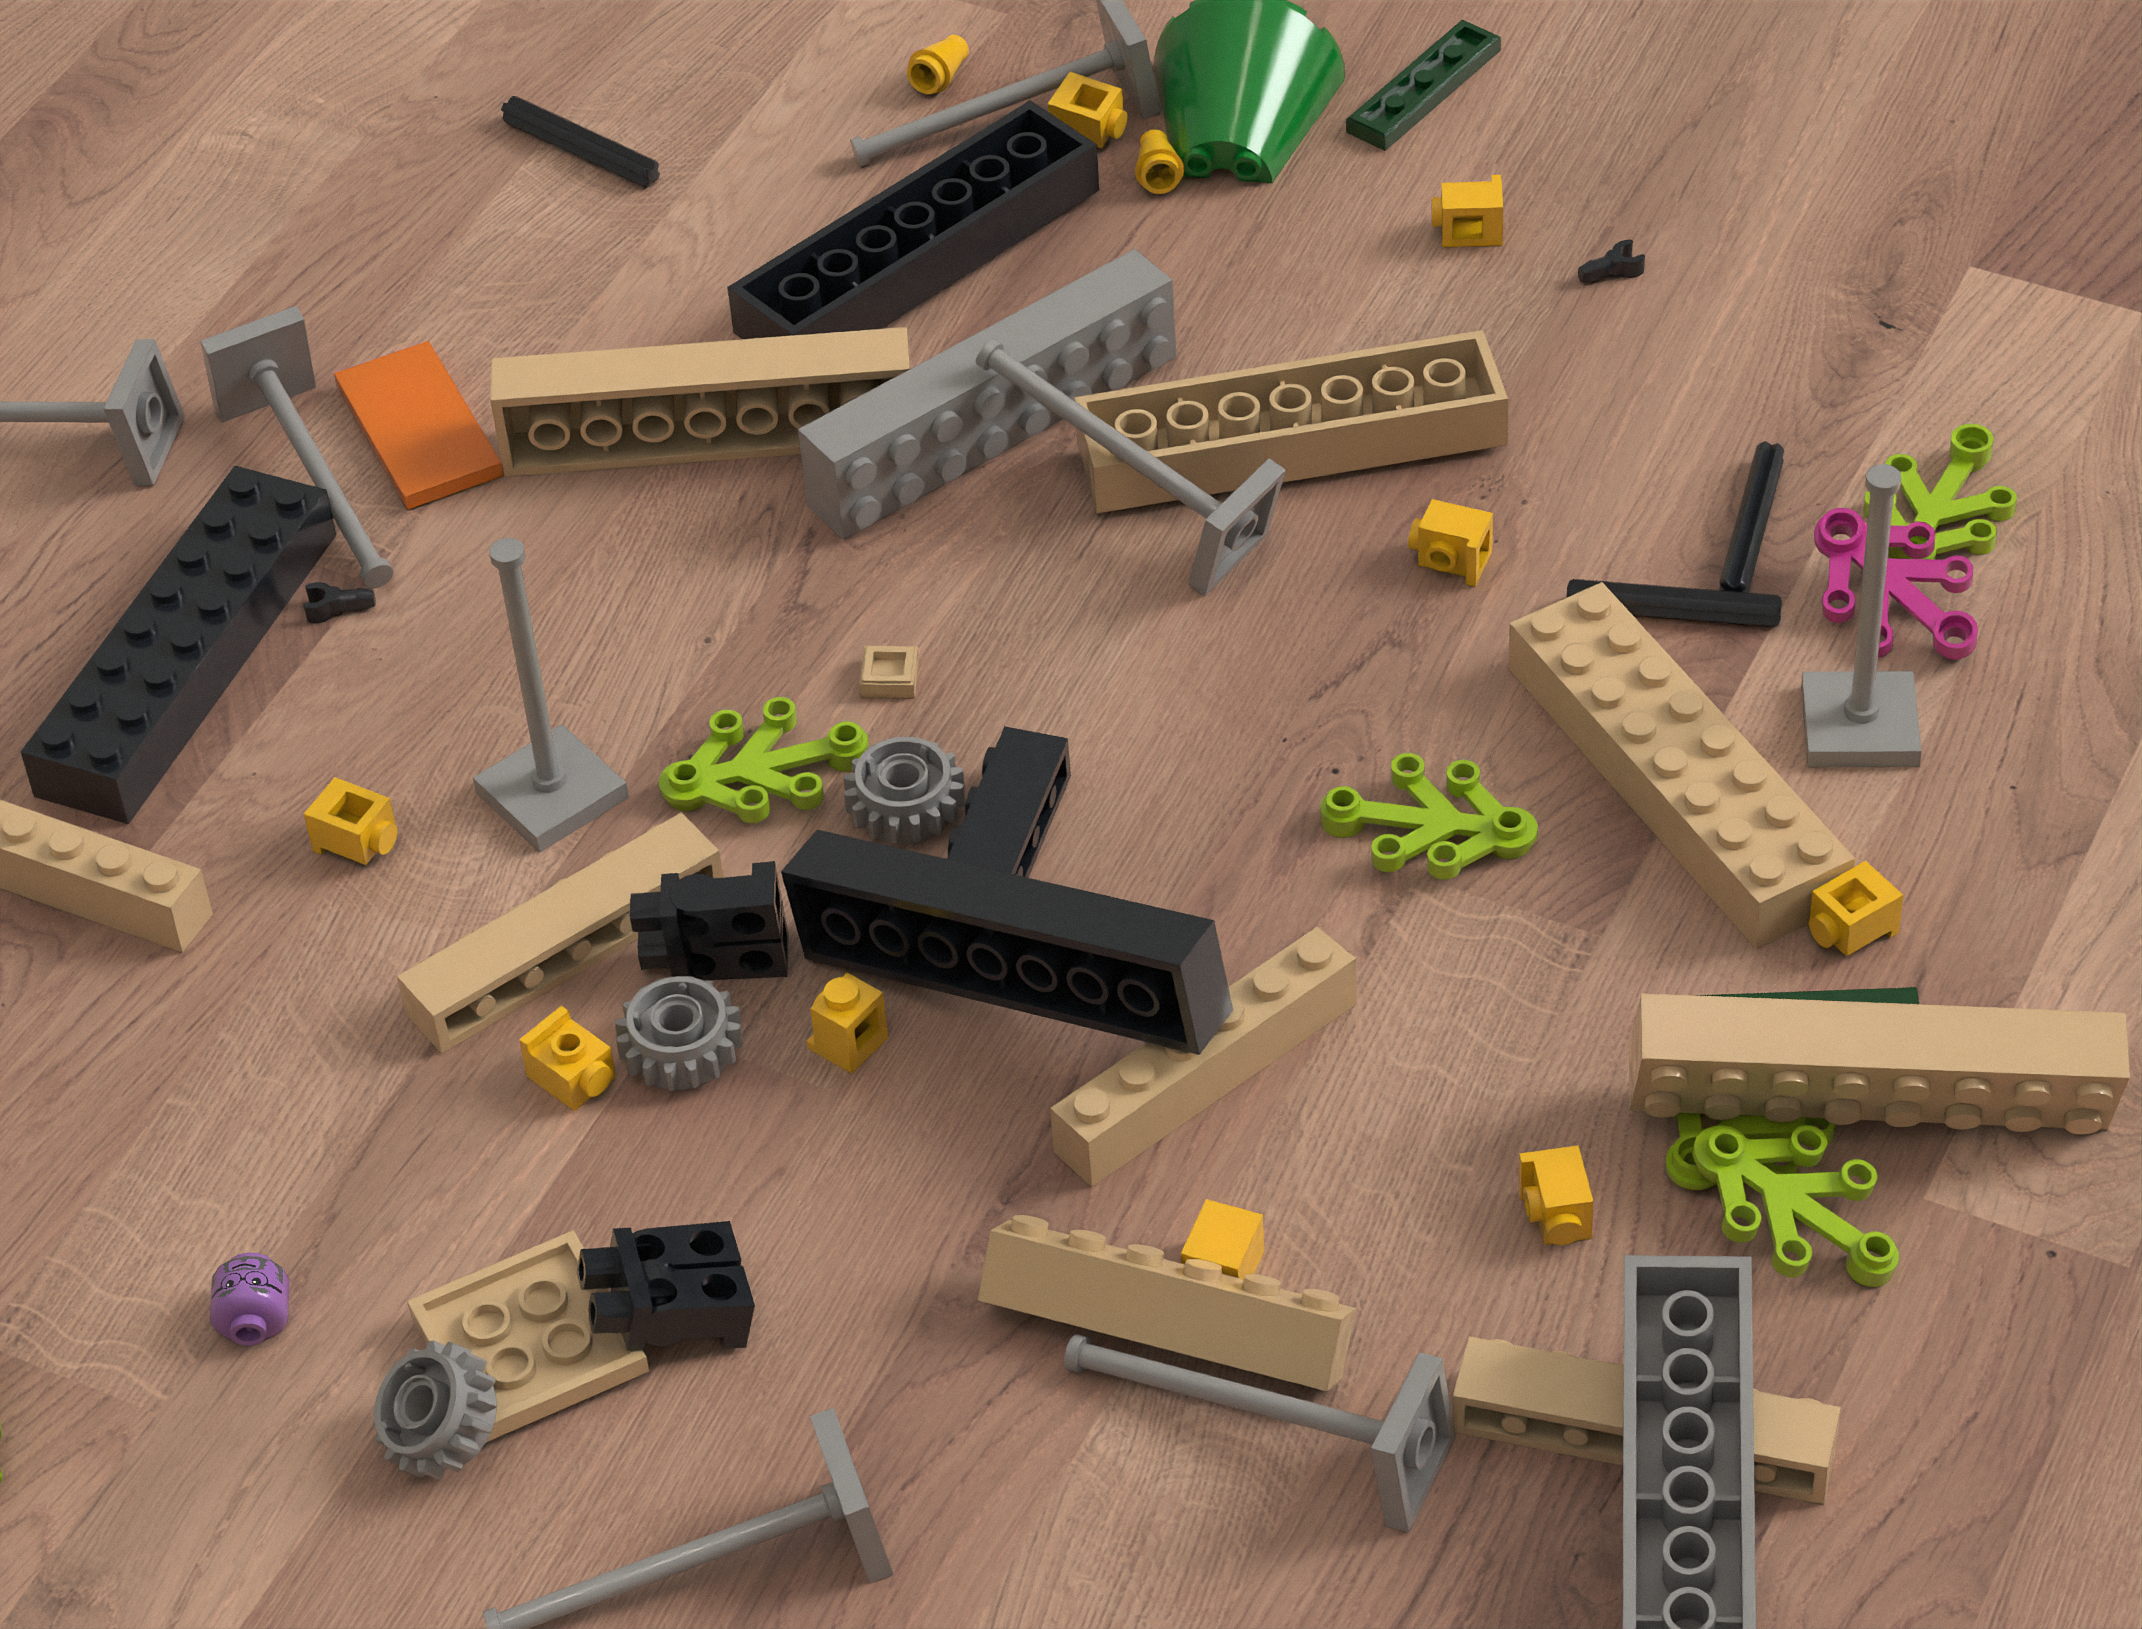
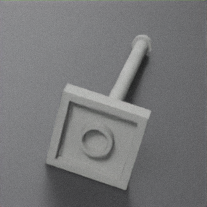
M1096 0L1105 40L1104 50L862 140L860 136L850 139L856 161L860 167L870 164V158L1059 88L1069 72L1088 77L1111 68L1116 73L1142 119L1159 114L1161 110L1147 40L1123 0Z
M297 306L201 340L213 407L221 423L270 405L315 486L327 490L332 516L361 566L360 577L364 584L369 588H378L389 582L394 573L389 561L385 558H380L290 400L292 396L316 388L305 321Z
M992 338L987 341L976 357V365L985 371L990 368L1206 518L1188 585L1202 595L1206 596L1268 535L1286 469L1270 458L1223 503H1220L1003 351V344Z
M155 339L135 340L107 402H0V422L109 423L133 483L137 486H154L185 418Z
M1875 465L1866 473L1865 486L1870 492L1854 671L1802 672L1801 693L1807 767H1920L1921 743L1913 671H1877L1893 497L1901 486V473L1891 465Z
M503 538L492 544L489 553L492 565L499 570L531 743L473 777L476 793L540 853L629 798L627 783L563 724L551 730L521 567L525 561L524 546L517 539Z
M1078 1334L1072 1336L1065 1352V1368L1073 1372L1081 1373L1086 1368L1372 1444L1371 1452L1385 1526L1405 1532L1410 1531L1456 1437L1443 1358L1420 1352L1385 1421L1092 1345L1089 1337Z
M834 1408L810 1416L833 1481L821 1486L823 1493L504 1611L498 1612L496 1607L485 1610L483 1615L487 1629H529L829 1517L833 1518L834 1523L846 1519L869 1583L892 1576L891 1566Z

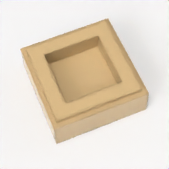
M864 646L859 681L860 697L915 698L919 666L918 646Z

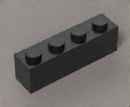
M1004 726L996 747H988L985 753L982 779L979 786H972L968 792L965 804V819L962 826H954L951 831L947 859L1029 878L1071 777L1068 738Z

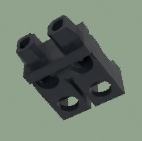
M775 861L752 863V875L712 878L705 874H692L680 879L678 873L661 874V888L659 892L631 893L630 922L632 931L638 932L637 947L641 970L670 968L672 977L692 976L700 980L788 977L789 933L783 901L781 900L782 895Z
M730 1221L647 1228L632 1233L631 1227L613 1228L610 1247L580 1250L577 1276L581 1290L611 1289V1292L590 1294L588 1312L593 1334L622 1333L627 1351L643 1350L646 1347V1342L657 1346L676 1344L684 1339L716 1337L720 1338L722 1349L747 1347L755 1304L744 1267L740 1266L741 1257Z

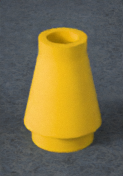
M951 34L944 40L914 52L909 59L907 67V78L914 89L923 94L941 93L946 90L962 61L968 57V44L959 35Z
M1149 130L1140 139L1135 177L1138 183L1151 193H1168L1181 181L1184 174V165L1169 143L1168 136L1161 130Z

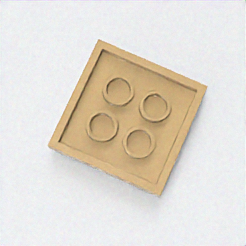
M574 1230L407 1301L410 1315L426 1345H428L429 1341L433 1340L444 1345L449 1341L472 1350L471 1354L483 1358L487 1362L483 1372L495 1378L496 1383L493 1387L496 1394L497 1410L494 1426L486 1443L649 1372L647 1357L643 1350L627 1351L622 1333H592L588 1312L590 1294L609 1291L607 1288L581 1290L577 1276V1266L580 1250L584 1249Z

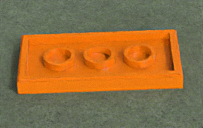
M429 340L334 373L339 392L407 510L504 476L500 459Z

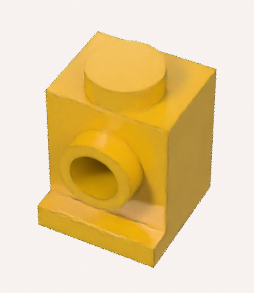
M1073 72L1068 73L1048 102V112L1097 144L1099 148H1103L1109 137L1119 139L1127 124V112L1123 110L1121 88Z
M1491 175V181L1441 183V197H1431L1432 227H1441L1442 247L1503 246L1501 175Z
M1432 499L1423 518H1415L1412 523L1408 538V548L1418 551V566L1465 576L1466 585L1476 587L1493 550V513Z
M336 777L333 778L304 813L312 851L321 855L325 850L367 865L376 853L385 855L390 852L397 839L398 829L390 798Z
M1865 860L1812 891L1809 920L1811 934L1822 947L1829 948L1835 945L1845 956L1852 954L1885 934L1892 938L1899 934L1903 894Z
M848 972L843 977L830 980L810 1008L814 1034L806 1041L807 1048L851 1074L888 1039L883 992ZM855 1030L861 1033L857 1039L855 1037Z
M562 1005L519 1039L526 1076L573 1111L577 1110L591 1097L601 1094L610 1082L616 1078L611 1047L572 1020L569 1010Z
M1579 1145L1519 1153L1518 1192L1520 1200H1524L1528 1222L1539 1223L1544 1245H1567L1575 1241L1592 1239L1593 1198Z

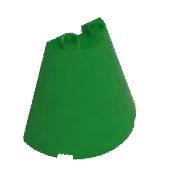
M1195 0L1189 4L1188 10L1176 18L1172 16L1167 22L1157 42L1154 55V71L1169 143L1183 162V177L1209 178L1212 171L1225 168L1231 170L1237 176L1238 181L1274 182L1342 85L1346 75L1343 56L1335 39L1326 27L1319 29L1313 22L1307 19L1306 10L1287 0Z

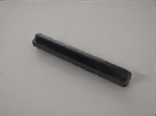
M511 96L508 102L502 105L501 111L504 112L502 118L504 122L638 185L650 187L654 180H658L660 176L658 171L659 163L656 160L525 99Z
M1764 441L1756 446L1720 577L1719 590L1749 592L1784 462V449L1778 443L1771 445Z
M1571 579L1566 593L1567 598L1603 582L1633 616L1776 627L1779 626L1782 611L1781 597L1775 594Z

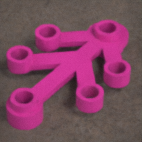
M1836 508L1828 511L1820 518L1814 529V542L1821 554L1830 558L1829 584L1822 597V612L1826 619L1834 623L1848 621L1855 612V595L1849 589L1851 560L1862 570L1864 566L1867 525L1855 511L1848 508ZM1913 522L1907 526L1891 525L1889 547H1902L1904 553L1914 559H1887L1880 635L1886 639L1879 643L1878 658L1887 655L1893 646V630L1888 624L1889 595L1933 634V645L1940 655L1950 660H1959L1969 656L1977 645L1978 626L1974 618L1963 611L1955 610L1944 613L1911 582H1940L1942 587L1948 592L1962 593L1972 585V563L1967 558L1958 555L1948 557L1945 560L1923 559L1930 556L1934 551V529L1925 522ZM1837 534H1845L1850 539L1836 540L1832 537ZM1915 536H1922L1928 541L1917 545L1912 543L1910 539ZM1952 570H1960L1966 575L1960 579H1955L1948 576L1947 573ZM1834 600H1843L1848 605L1837 609L1832 607L1830 603ZM1956 636L1963 639L1964 642L1953 644L1945 640Z

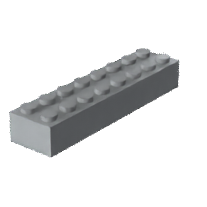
M1133 249L799 428L798 435L807 506L844 540L1061 421L1063 418L990 368L985 371L976 365V357L979 351L992 338L1003 344V351L1073 400L1074 397L1121 389L1126 384L1176 358L1173 280L1140 252Z
M1624 1255L1623 1629H1756L1752 1257Z

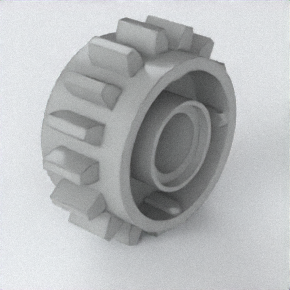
M895 737L868 747L859 759L854 758L852 760L853 773L844 774L843 778L845 808L847 814H853L854 826L857 829L864 827L870 833V838L872 839L877 838L892 844H914L940 835L949 822L955 823L958 820L957 808L965 806L964 774L962 767H956L955 755L952 752L945 754L939 748L938 743H932L921 738Z
M690 976L668 977L640 988L631 1002L625 1001L622 1005L625 1018H619L615 1021L616 1043L620 1060H626L627 1070L631 1076L640 1074L645 1080V1085L650 1087L655 1085L671 1091L697 1088L713 1079L719 1078L720 1073L727 1064L733 1065L736 1062L734 1048L743 1046L740 1011L738 1006H732L730 993L727 990L718 992L713 987L712 981H703Z
M434 1340L429 1341L426 1350H417L415 1348L409 1350V1354L400 1359L385 1376L379 1388L374 1408L375 1427L378 1433L376 1441L388 1448L384 1455L385 1459L398 1464L400 1470L421 1478L427 1475L435 1479H442L445 1469L459 1472L462 1470V1466L477 1456L485 1445L496 1418L497 1401L493 1387L496 1382L494 1377L483 1372L487 1362L483 1358L471 1354L472 1350L449 1341L446 1345Z

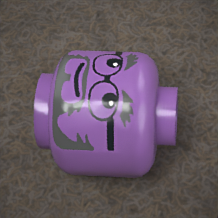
M259 1253L238 1254L220 1265L213 1274L211 1282L210 1322L215 1330L227 1339L245 1346L257 1345L265 1339L278 1335L288 1322L290 1280L285 1270L266 1255Z

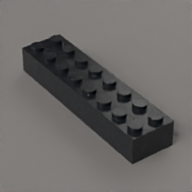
M1031 100L728 286L733 333L741 339L873 330L885 327L1098 192L1100 189L1097 144Z
M239 466L232 468L22 749L21 756L35 798L125 824L131 822L337 534L326 489Z
M816 830L781 871L804 957L808 960L1197 1055L1202 1053L1233 1011L1215 921L822 830Z

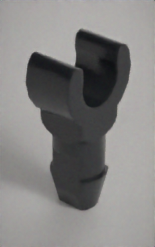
M1622 240L1616 243L1612 250L1607 251L1604 257L1589 260L1578 268V278L1581 282H1595L1608 276L1615 278L1621 276L1626 278L1638 277L1644 273L1645 255L1641 254L1632 257L1633 241Z
M314 582L305 586L309 603H305L303 606L307 621L310 623L325 622L333 616H339L343 611H362L376 606L374 590L364 588L340 590L336 586H329L322 582Z

